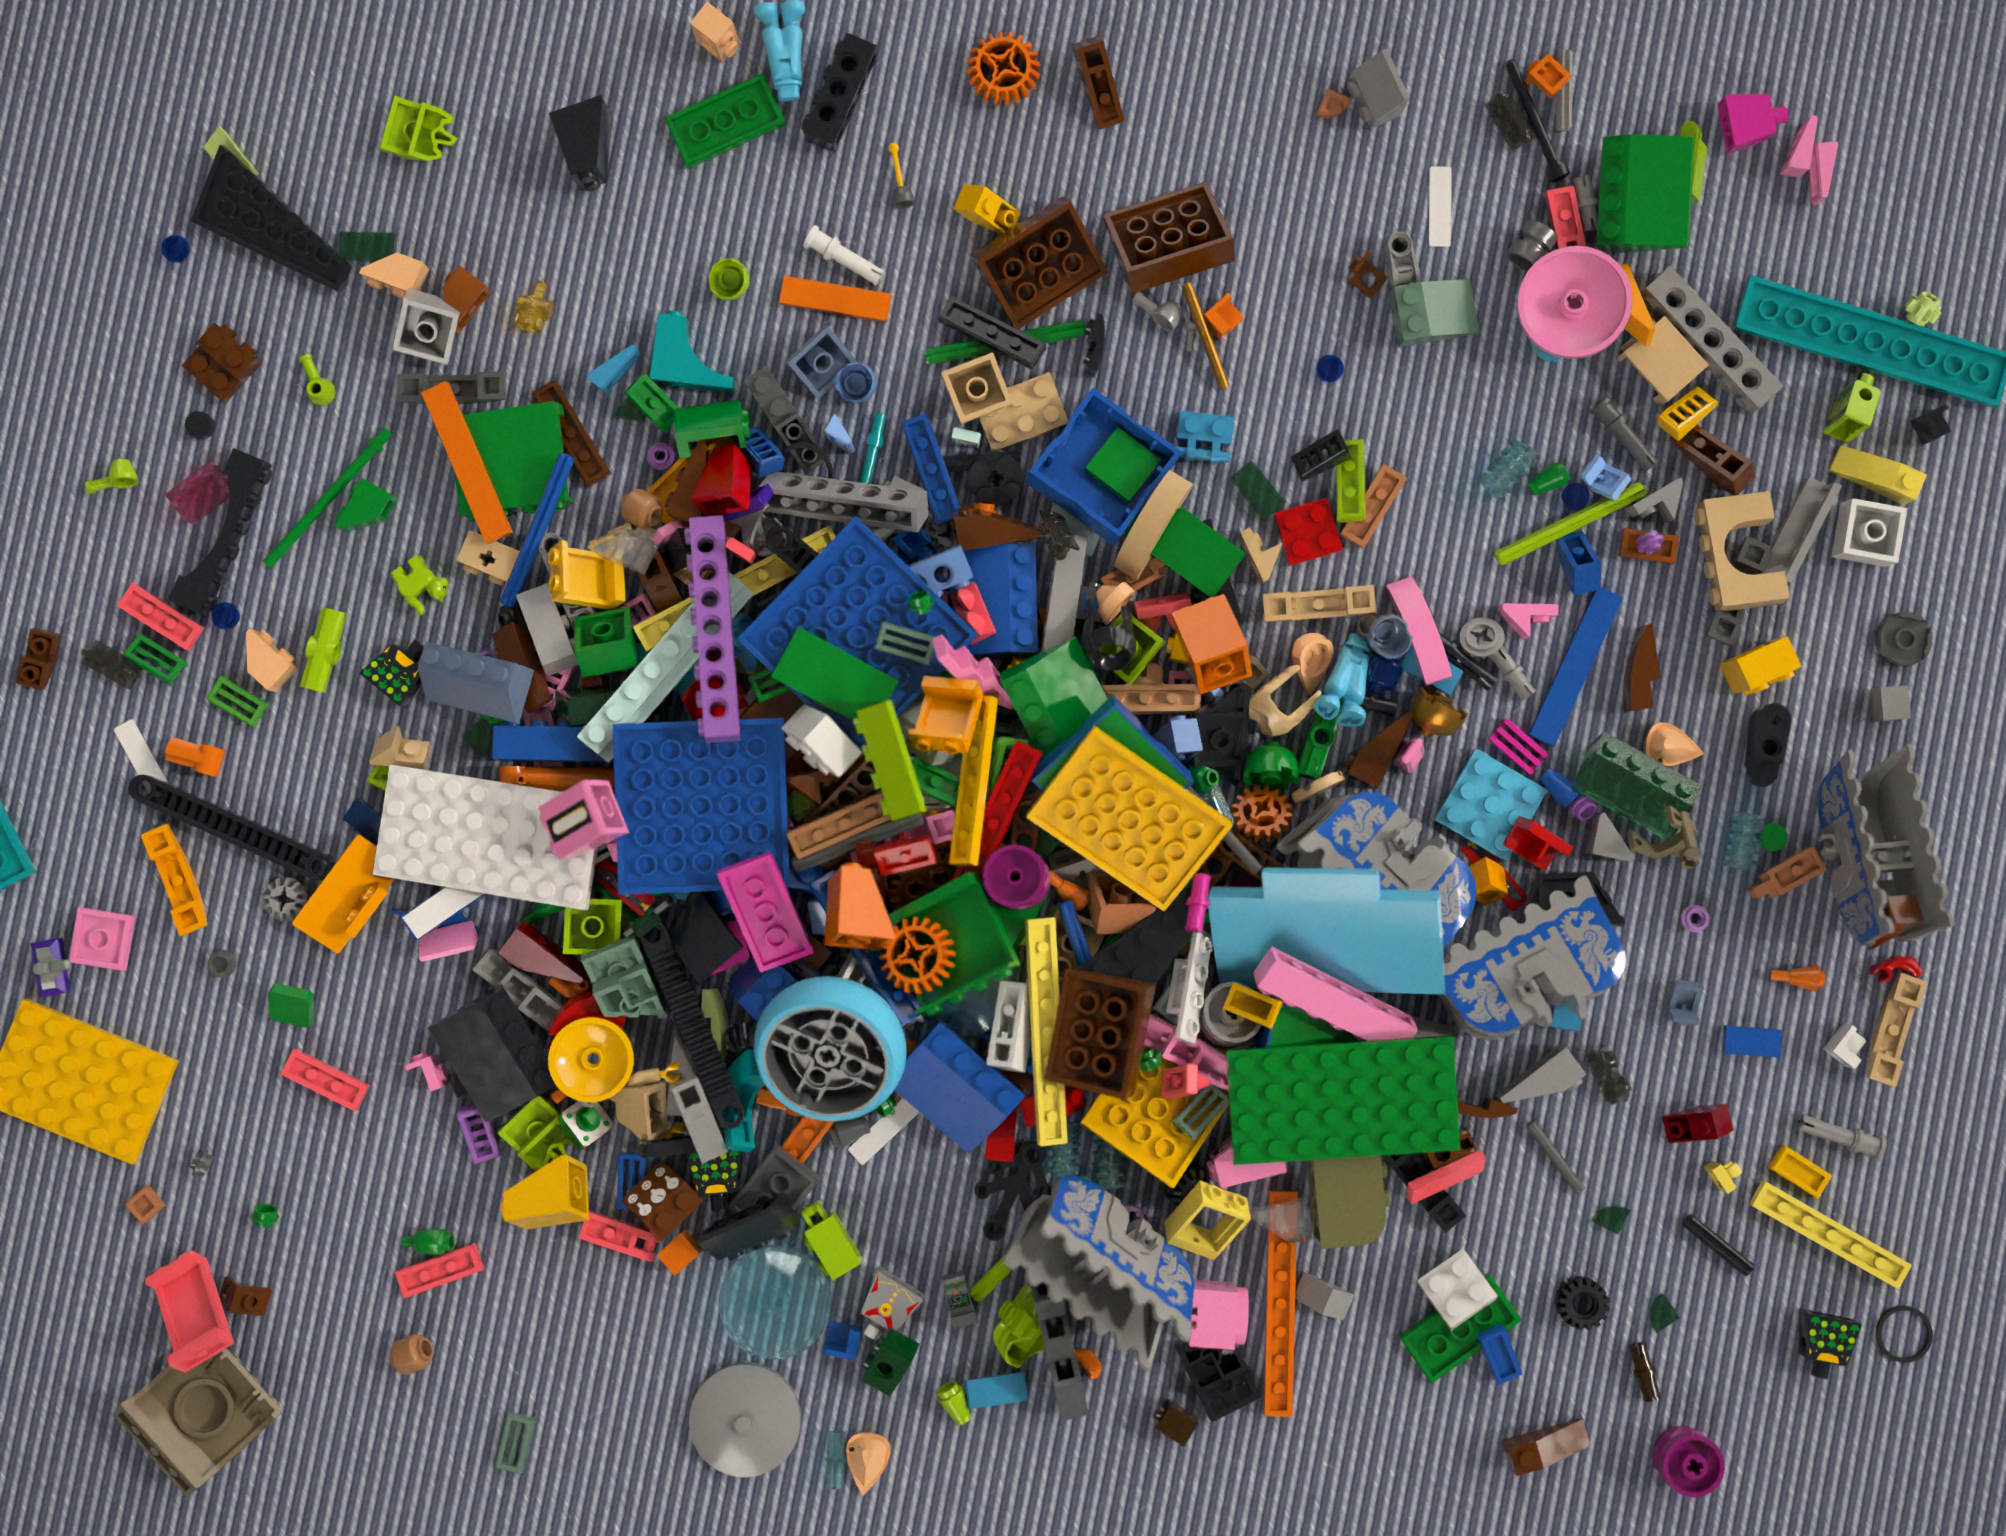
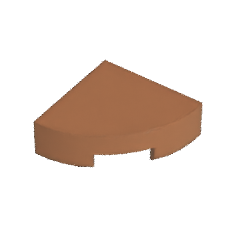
M1328 88L1316 116L1321 118L1336 117L1349 107L1353 99Z

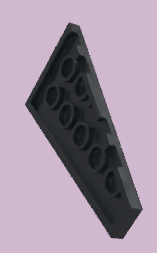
M219 145L191 222L337 292H342L352 266L225 145Z
M1192 885L1179 893L1165 912L1158 908L1154 913L1129 929L1076 969L1156 984L1193 933L1185 930L1189 908L1186 903L1187 898L1191 895ZM1064 977L1059 980V986H1060L1061 988H1062V984H1063V979H1064Z

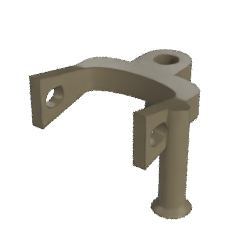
M1670 805L1666 807L1669 825L1681 829V831L1658 844H1649L1631 830L1626 832L1631 851L1647 855L1653 859H1661L1673 854L1681 859V866L1685 869L1694 868V863L1696 866L1699 865V858L1697 856L1701 854V849L1698 848L1695 839L1698 832L1696 824L1690 820L1689 813L1678 812Z

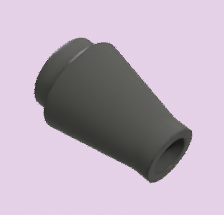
M866 1117L835 1121L834 1125L828 1130L834 1148L839 1146L843 1148L865 1134L871 1133Z

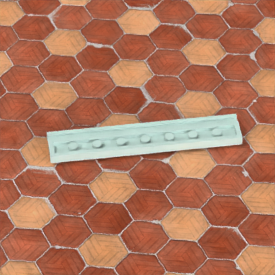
M729 572L733 620L753 597L754 592L749 590ZM708 597L703 601V605L713 607L718 600L714 597ZM695 600L577 736L578 739L607 763L614 759L613 724L644 723L693 667L694 663L699 660V653L693 652L692 636H697V625L692 626L690 609L695 608ZM710 624L705 628L704 632L712 635L717 633L720 627L716 624Z

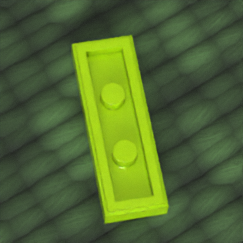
M1348 440L1345 443L1352 459L1336 466L1338 523L1366 521L1364 440Z

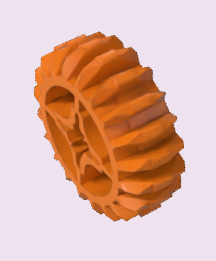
M999 30L997 38H993V35L989 33L987 34V43L979 39V48L973 47L971 49L973 57L967 59V64L970 66L967 69V76L972 77L969 80L970 86H977L975 94L978 96L984 93L983 100L985 102H988L991 97L994 98L995 106H998L999 100H1004L1006 107L1009 106V99H1013L1018 104L1020 103L1019 95L1028 98V89L1034 90L1036 88L1034 81L1039 80L1040 73L1036 71L1040 69V62L1035 60L1038 57L1037 51H1030L1032 44L1030 42L1023 44L1022 35L1018 36L1016 40L1013 39L1012 31L1008 33L1007 37H1003L1002 31ZM997 51H1006L1002 55L993 54ZM1016 55L1025 64V74L1019 72V68L1014 65ZM982 64L987 65L988 70L993 72L990 83L981 72ZM1008 64V70L1004 69L999 73V68L1003 69ZM1006 82L1014 84L1008 87H1000L1002 84Z
M913 917L912 925L909 920L904 919L902 920L903 929L898 925L893 926V930L896 933L894 940L888 945L881 946L882 949L887 950L886 954L879 956L880 960L887 961L881 969L885 972L890 971L886 979L888 981L895 980L894 987L898 989L904 986V992L911 993L914 988L916 994H922L923 987L926 991L932 992V982L939 987L942 986L943 983L939 977L942 975L949 978L950 974L945 969L947 966L950 968L955 966V963L948 961V957L956 956V952L947 949L954 945V941L951 939L945 940L949 932L945 929L940 931L941 924L937 922L931 925V919L924 918L921 923L920 918ZM927 933L932 937L935 944L922 946L920 940L916 939L915 934ZM905 941L906 949L903 954L898 956L900 946ZM916 950L922 952V957L919 956L921 958L919 961L913 959V954L916 955L914 953ZM938 952L936 964L930 971L929 962ZM913 965L915 971L919 972L920 978L907 977L900 967Z

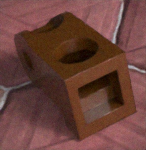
M1468 1127L1459 1129L1460 1150L1421 1153L1429 1170L1434 1171L1469 1155L1477 1149Z

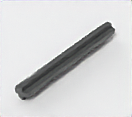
M921 813L893 821L888 820L801 859L793 856L791 860L792 866L796 872H800L922 826L924 822Z

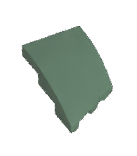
M634 935L581 956V961L593 984V995L604 1017H619L622 1015L639 1018L640 1015H657L658 1018L667 1017L653 977Z

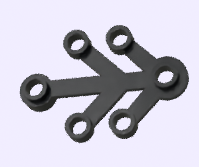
M1037 1140L1024 1142L1019 1152L1014 1154L1013 1162L998 1161L1001 1165L998 1170L990 1168V1163L996 1160H988L987 1169L991 1174H999L1003 1168L1021 1164L1016 1174L989 1183L980 1181L974 1187V1194L979 1199H986L992 1193L1008 1189L994 1217L988 1218L983 1225L984 1235L991 1241L1000 1240L1004 1236V1221L1018 1194L1024 1212L1033 1203L1026 1181L1031 1169L1037 1183L1036 1194L1038 1198L1042 1196L1039 1193V1189L1042 1186L1048 1187L1050 1190L1048 1195H1052V1186L1047 1183L1042 1163L1046 1159V1149L1044 1146L1037 1145ZM1029 1149H1036L1038 1155L1035 1158H1029L1027 1152ZM979 1186H986L988 1192L985 1195H980L977 1192ZM997 1223L1000 1227L999 1231L991 1232L989 1230L990 1224Z

